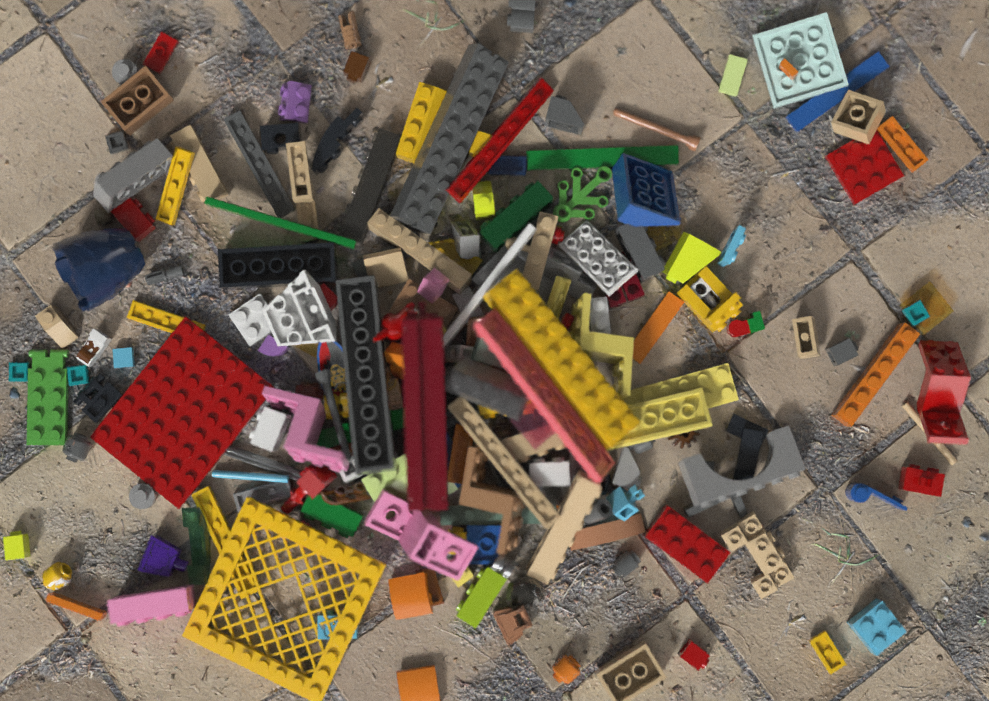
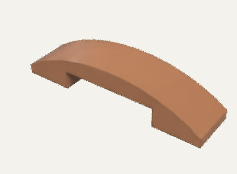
M641 513L632 515L625 521L618 519L583 527L580 531L577 530L574 535L575 541L570 547L571 551L644 533L645 528Z

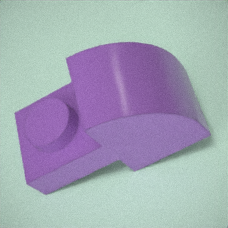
M268 334L258 351L268 356L277 357L285 354L290 347L277 346L274 337Z

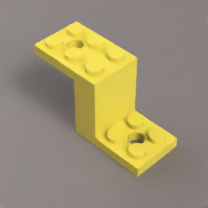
M583 293L575 304H572L571 315H574V321L570 326V333L591 361L615 364L612 367L614 384L611 386L623 400L630 395L634 338L589 332L591 294Z

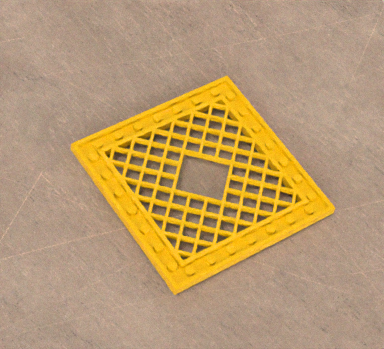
M247 496L182 636L310 701H323L387 564ZM256 524L261 525V527L255 528ZM265 529L268 539L259 542L256 531ZM269 530L279 535L271 537ZM251 535H253L255 543L247 546ZM282 537L285 547L276 550L273 540ZM286 538L295 542L296 544L289 546ZM269 542L272 552L263 555L260 544ZM256 546L260 556L251 559L247 549ZM299 546L302 556L293 559L290 548ZM304 547L307 548V549H309V550H311V551H313V552H312V553H309V554H306V553H305V550H304ZM286 550L290 560L280 563L277 553ZM244 552L247 561L239 563L240 558ZM274 554L277 565L268 567L265 557ZM316 554L320 564L310 567L307 557ZM321 555L330 559V561L323 563ZM261 559L264 569L255 572L252 562ZM304 559L307 569L298 572L295 561ZM248 563L251 574L242 577L239 566ZM291 563L294 573L285 576L282 566ZM334 563L337 573L328 576L325 565ZM338 564H340V565H342V566H344V567H346V568H348V569H347V570H344V571H340V568H339V565H338ZM321 567L324 578L315 580L312 570ZM278 568L281 578L272 581L269 570ZM236 569L239 578L231 580V577ZM351 571L354 582L345 584L342 574ZM266 572L269 582L260 585L256 575ZM308 572L312 582L302 585L299 574ZM253 576L256 587L247 589L243 579ZM296 576L308 612L273 624L261 588ZM339 576L342 586L332 589L329 579ZM326 580L329 590L319 593L316 583ZM240 581L244 591L234 594L231 584ZM313 585L316 595L307 598L304 587ZM355 585L349 596L346 587ZM228 586L231 595L222 598ZM257 589L261 599L251 602L248 592ZM343 589L346 599L337 602L334 592ZM330 593L333 604L324 606L321 596ZM245 594L248 604L239 607L236 596ZM232 598L235 608L226 611L223 601ZM318 598L321 608L311 611L308 601ZM262 602L265 612L256 615L253 605ZM347 602L341 613L338 605ZM220 604L223 612L214 615ZM335 606L338 617L328 620L325 609ZM249 607L253 617L243 619L240 609ZM237 611L240 621L231 624L228 614ZM322 611L325 621L321 622L320 625L327 624L330 632L328 635L330 639L325 648L322 642L323 639H318V625L313 616V613ZM224 615L227 626L218 628L215 618ZM266 615L270 625L261 628L257 618ZM309 615L312 625L303 628L300 618ZM254 620L257 630L248 632L245 622ZM297 620L300 629L290 632L287 622ZM338 620L332 632L329 623ZM241 624L244 634L235 637L232 627ZM284 624L287 634L278 637L275 627ZM271 628L274 638L265 641L262 631ZM314 628L317 638L308 641L305 631ZM225 629H229L231 636H229V635H227V634H225V633H223V632H221V631H222V630H225ZM259 633L261 643L252 645L249 635ZM301 633L304 643L295 645L292 635ZM246 637L248 645L238 641V639ZM288 637L292 647L282 650L279 640ZM276 641L279 651L270 654L267 644ZM318 641L322 651L312 654L309 644ZM263 646L266 654L254 648ZM306 646L309 655L299 658L296 648ZM293 650L296 660L287 663L284 653ZM280 654L283 663L272 657ZM322 655L316 665L314 657ZM310 659L313 669L304 671L301 661ZM298 663L300 671L290 667L289 665ZM314 672L313 675H312V677L306 675V674H309V673Z

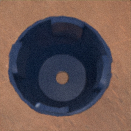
M105 228L103 230L86 231L56 242L51 247L57 259L55 267L62 281L69 284L79 301L78 307L82 311H91L106 301L113 299L144 268L145 260L139 247H136V241L128 229Z

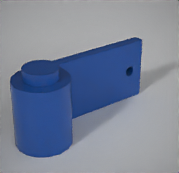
M851 483L845 490L846 497L853 502L863 503L868 500L870 495H873L899 510L907 511L908 507L901 504L903 500L893 495L891 499L862 483Z

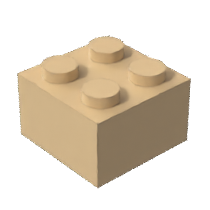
M848 90L831 122L833 131L870 144L886 112L884 101Z

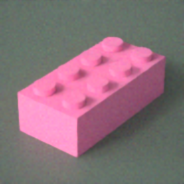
M190 584L127 594L109 599L107 603L110 623L124 626L129 625L134 620L137 623L148 622L153 617H156V620L167 619L172 614H175L176 617L186 616L188 613H192L191 610L196 606L194 585Z

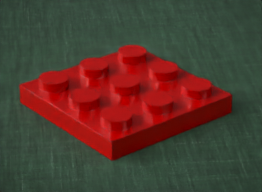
M877 130L870 144L854 139L825 156L853 205L904 177Z

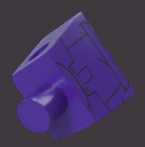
M155 534L149 539L138 571L169 577L173 575L174 570L184 573L189 562L179 558L182 549Z

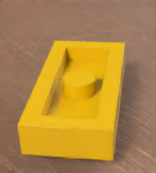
M825 630L808 640L830 675L847 665Z

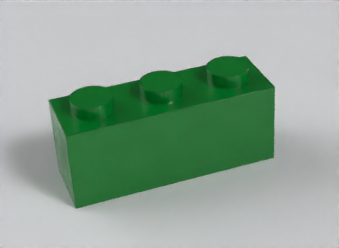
M321 493L314 499L308 495L301 509L305 518L311 521L317 519L321 521V526L329 530L334 528L339 531V535L347 539L349 536L354 537L364 517L361 513L343 504H327L322 499Z

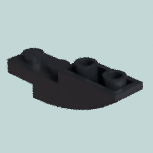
M358 108L344 121L337 116L325 131L313 159L312 171L316 175L324 173L328 169L330 161L340 157L343 147L339 142L346 140L350 135L349 131L353 127L357 128L363 122V112Z

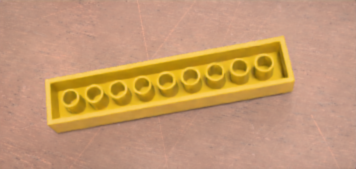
M518 269L514 270L486 292L483 299L492 310L494 308L497 309L605 449L613 447L641 423Z

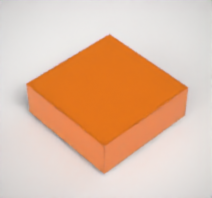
M785 58L780 62L779 69L793 80L799 71Z

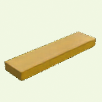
M175 146L156 220L169 225H175L195 152Z
M135 300L132 301L127 315L128 319L169 333H173L184 319V317ZM193 321L199 327L205 330V324Z

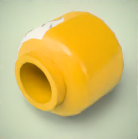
M55 562L45 569L42 574L44 586L54 591H58L66 586L72 579L70 566L66 563Z

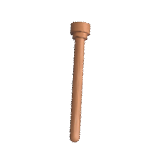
M618 108L613 111V114L617 117L685 143V146L692 151H696L701 137L696 135H689L688 137Z

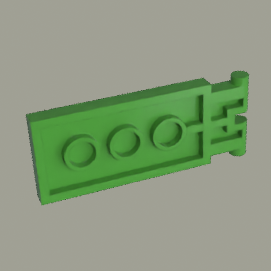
M30 349L28 354L29 357H32V368H28L26 445H64L67 439L68 374L67 369H65V357H69V350H50V357H47V350Z

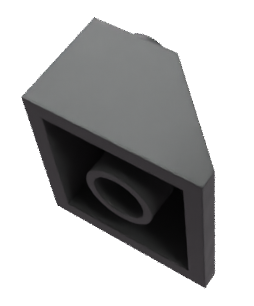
M551 96L544 127L581 136L584 123L572 103L566 100L567 98L564 96Z

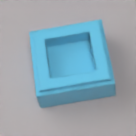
M132 347L113 349L114 368L135 367Z

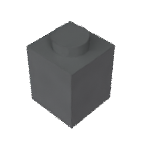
M850 338L825 349L833 366H838L858 356L857 344L851 341Z

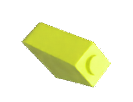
M491 181L478 182L472 189L476 221L494 219L495 209Z
M683 232L662 273L667 275V280L675 284L677 281L684 283L718 257L721 251L693 235Z

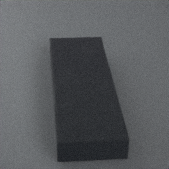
M743 427L732 480L741 481L754 478L763 431Z

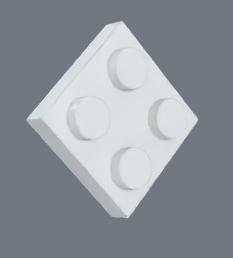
M260 293L228 315L250 347L272 333L262 312L268 306V303Z

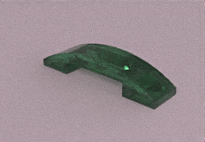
M200 507L181 508L183 527H188L192 560V564L187 566L189 585H206L211 563L208 527Z

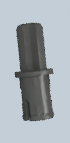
M179 264L166 269L163 267L159 271L146 274L145 280L148 285H153L163 281L168 282L169 279L184 276L185 274L182 265Z

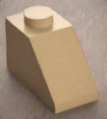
M50 305L35 315L46 333L62 349L79 338L58 307Z

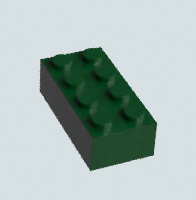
M539 181L535 184L533 182L529 183L524 188L525 191L521 196L517 194L510 200V204L506 209L502 207L495 213L496 216L492 221L487 220L481 226L480 237L494 253L498 252L510 237L518 234L540 212H543L552 204L553 196Z

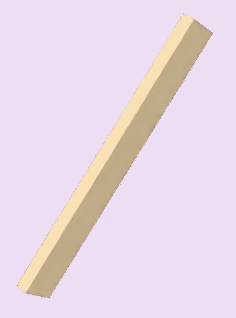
M461 397L447 406L542 525L548 529L559 520L561 515L471 404Z

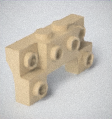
M754 511L721 531V536L730 551L745 544L763 572L751 579V584L761 599L776 592L779 586L794 579V574L784 559L786 557L781 547H776L774 544L776 539L772 532L766 531Z

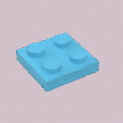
M738 225L732 231L717 265L725 267L727 264L730 265L731 262H734L738 254L735 250L742 245L746 238V234H744L746 228Z

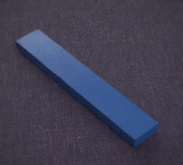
M878 51L846 74L848 86L813 97L786 116L787 121L796 133L840 103L848 90L857 91L890 66Z

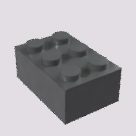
M624 224L618 227L614 233L627 259H631L632 264L637 268L638 272L636 274L639 282L642 283L660 274L664 270L665 262L661 255H657L655 248H657L653 238H649L646 233L648 231L647 226Z

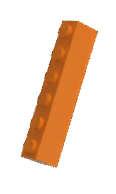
M905 322L898 324L831 416L846 427H852L914 344L920 333Z

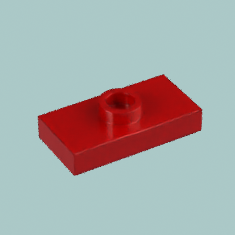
M161 32L144 60L143 65L161 74L177 47L178 40Z

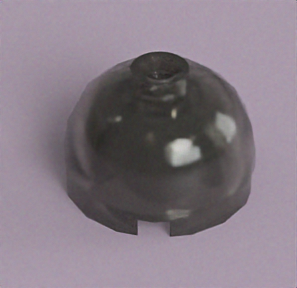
M526 573L518 574L517 578L511 580L506 588L507 605L511 602L512 606L531 605L536 599H538V602L545 600L541 582L529 577Z

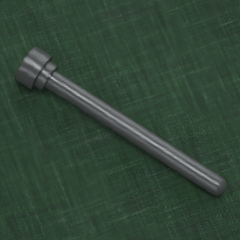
M330 369L315 373L317 381L323 386L342 453L350 461L352 458L330 385L331 371Z

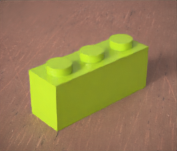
M489 565L486 568L482 567L476 576L479 578L475 585H470L466 592L468 597L465 601L461 600L455 609L458 611L456 616L475 629L507 581L500 572L490 569Z

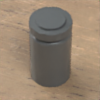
M606 499L593 502V508L589 515H585L583 525H589L610 517L612 514L610 502Z

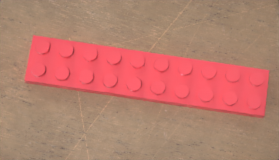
M494 308L473 325L477 333L486 341L490 350L496 354L502 365L513 376L515 382L521 386L526 396L535 404L539 413L549 422L551 428L559 435L564 445L574 454L575 459L581 463L588 476L596 484L602 481L616 462L501 314Z

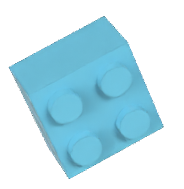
M877 598L847 621V624L866 648L875 656L879 655L907 632L884 602Z

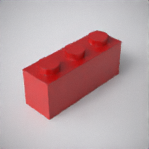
M131 197L111 212L123 227L130 231L134 239L140 242L156 229V226L153 224L155 220L148 212L145 214L141 210L143 205L136 198L133 200Z

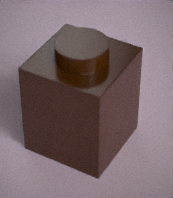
M351 51L343 70L344 76L347 77L346 80L352 83H357V81L363 83L371 63L369 57Z

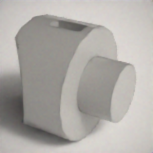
M122 59L117 61L112 67V76L118 84L122 85L136 74L139 68L131 60Z
M147 483L133 486L129 493V501L137 509H148L153 506L157 499V491Z

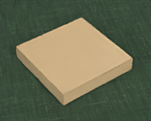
M401 247L363 255L367 275L375 276L378 288L408 281Z

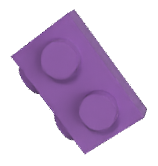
M288 81L281 86L280 96L282 98L278 108L280 121L289 120L304 124L308 123L311 85Z

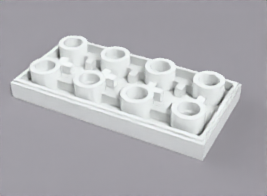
M588 220L559 244L560 248L608 296L613 294L638 272L637 268Z

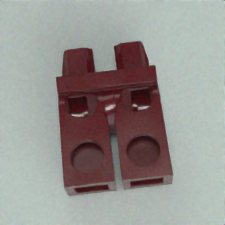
M634 274L622 285V288H618L610 296L605 292L604 295L607 297L610 310L624 305L626 302L630 303L643 298L645 293L637 274Z

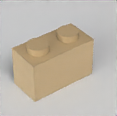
M808 316L792 319L798 357L805 359L821 356L815 318Z

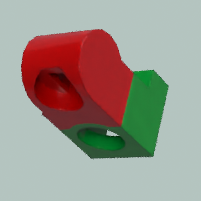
M761 312L751 313V319L729 322L726 327L728 335L739 337L765 330Z

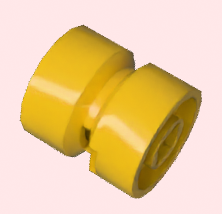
M347 392L340 393V396L333 394L339 415H342L344 418L349 417ZM324 395V409L326 418L329 420L332 419L326 396Z

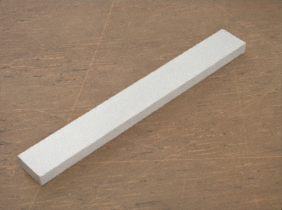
M528 224L444 334V351L484 300L483 296L486 292L494 287L537 229L534 226Z

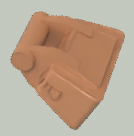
M524 605L516 609L504 607L492 612L509 646L523 635V630L533 626ZM519 613L524 624L519 625L515 615Z

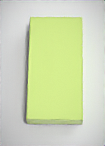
M729 54L718 92L735 97L738 95L748 59Z

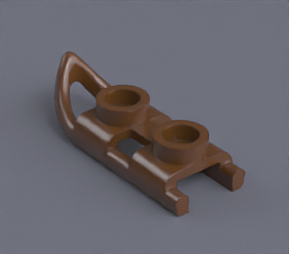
M360 482L348 487L338 486L331 490L321 491L322 499L330 505L371 499V496L367 495L365 485ZM335 494L337 501L328 499L326 495ZM355 494V498H348V495Z

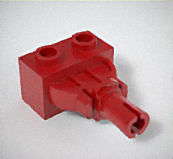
M311 464L309 467H306L299 474L301 478L296 482L299 485L298 489L293 488L290 491V497L283 503L281 510L289 514L298 504H303L306 501L305 497L307 495L314 499L321 491H324L338 477L329 466L317 467Z

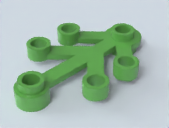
M607 166L600 167L596 172V177L581 191L580 185L583 172L580 168H574L570 174L573 179L572 199L568 203L566 198V191L569 188L568 182L562 180L557 184L559 204L554 207L553 215L558 216V222H567L571 217L584 218L588 221L594 218L595 212L591 208L585 211L573 210L577 204L597 205L600 208L608 205L609 200L606 196L586 197L601 182L604 183L610 180L612 171ZM578 171L580 176L575 177L573 172ZM600 172L606 173V178H601ZM561 183H564L566 185L565 190H562L560 188ZM601 198L605 200V205L599 203ZM559 210H564L565 216H560ZM586 211H590L592 213L591 218H588L586 216Z

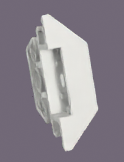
M303 270L262 311L277 346L337 341L336 322L320 286L306 270Z

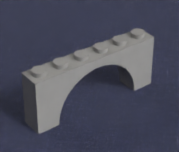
M786 426L773 430L766 435L768 443L766 463L761 472L751 479L741 481L730 480L718 475L706 464L701 453L682 459L678 464L694 507L701 505V508L712 505V501L719 500V502L729 500L730 495L742 496L747 494L749 489L754 488L757 491L765 488L767 483L771 482L772 485L783 482V478L789 477L791 480L801 476L800 472L806 468L790 427Z

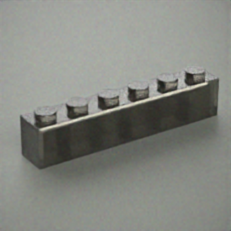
M379 128L378 133H374L371 141L373 147L367 151L365 168H361L358 175L360 179L358 186L355 185L352 190L351 196H353L351 204H347L345 221H341L338 228L340 236L353 239L357 244L363 245L369 229L367 222L376 211L396 157V151L401 139L400 135Z

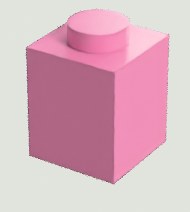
M434 268L424 277L417 293L433 304L443 294L450 279Z

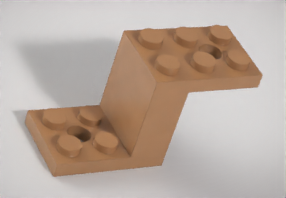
M478 444L468 448L459 504L503 514L497 553L505 555L516 549L520 543L518 533L519 528L523 525V517L521 515L526 504L513 489L482 483L486 476V469L484 468L488 457Z

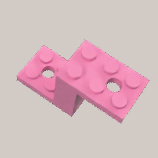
M264 386L262 394L273 409L280 411L287 409L295 414L284 445L289 452L288 454L293 457V460L301 463L309 461L317 467L329 466L331 470L341 472V470L348 471L350 464L343 453L316 446L326 417L321 401Z
M383 489L367 515L364 524L398 540L410 559L459 581L478 549L477 545L444 530L432 512L428 510L408 511L407 500ZM395 511L393 518H386L387 512ZM451 551H455V552H456L454 558H452V559H447V558H446V556H447V554H448L449 552H451Z

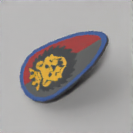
M337 341L320 342L317 349L318 372L330 369L332 392L340 396V393L347 392L343 348Z

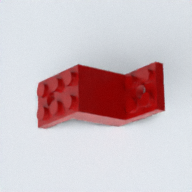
M920 340L918 347L926 371L916 407L928 443L967 445L969 437L960 413L971 375L958 342Z

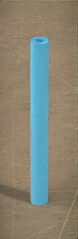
M224 470L212 471V477L289 482V475Z

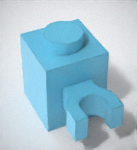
M633 485L629 491L620 486L605 498L610 502L613 514L625 521L639 511L635 501L642 499L645 494L642 489L638 490L636 485Z

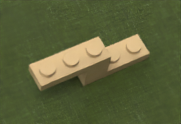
M306 142L286 143L292 197L297 208L298 223L319 229L314 184L310 179ZM300 234L301 243L320 240Z

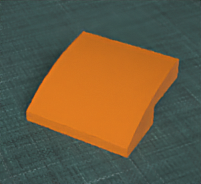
M425 572L388 579L391 603L396 620L433 613L432 595L428 591V580Z
M435 665L396 671L401 701H441Z

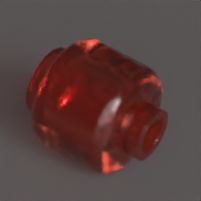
M302 381L300 385H296L295 394L319 399L320 401L323 400L324 391L320 390V385L317 382Z

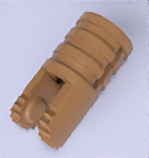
M354 11L348 12L350 25L347 24L346 18L343 15H339L338 18L345 48L353 49L361 46L362 43Z

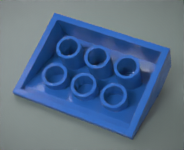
M623 153L612 168L618 221L633 226L679 225L681 221L673 171Z

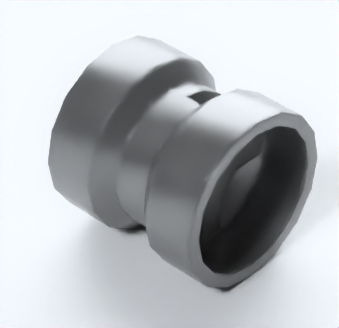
M499 554L490 569L495 572L499 571L507 579L517 562L507 559L506 555Z

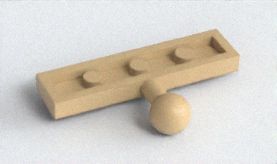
M544 212L539 213L535 227L537 230L533 235L531 245L526 244L521 250L528 252L523 277L535 291H539L558 221V216ZM510 237L506 241L505 246L508 251L518 238Z

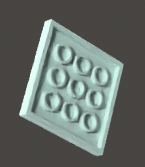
M827 12L752 35L773 109L849 85ZM784 58L799 71L793 80L779 69L780 62Z

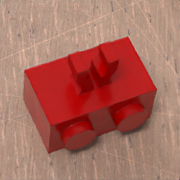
M908 464V467L901 468L898 489L941 497L945 474L939 473V469L928 467L926 471L921 470L919 465Z

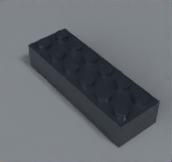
M334 242L218 249L219 287L223 290L288 286L303 270H306L318 284H334L338 280L336 245Z

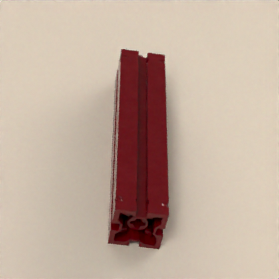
M418 302V313H407L406 317H403L401 320L408 511H423L424 509L448 510L443 316H439L438 312L426 314V302Z

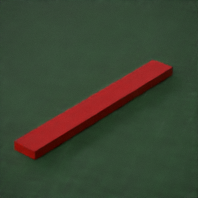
M542 77L533 84L446 188V191L458 203H461L554 92V89Z

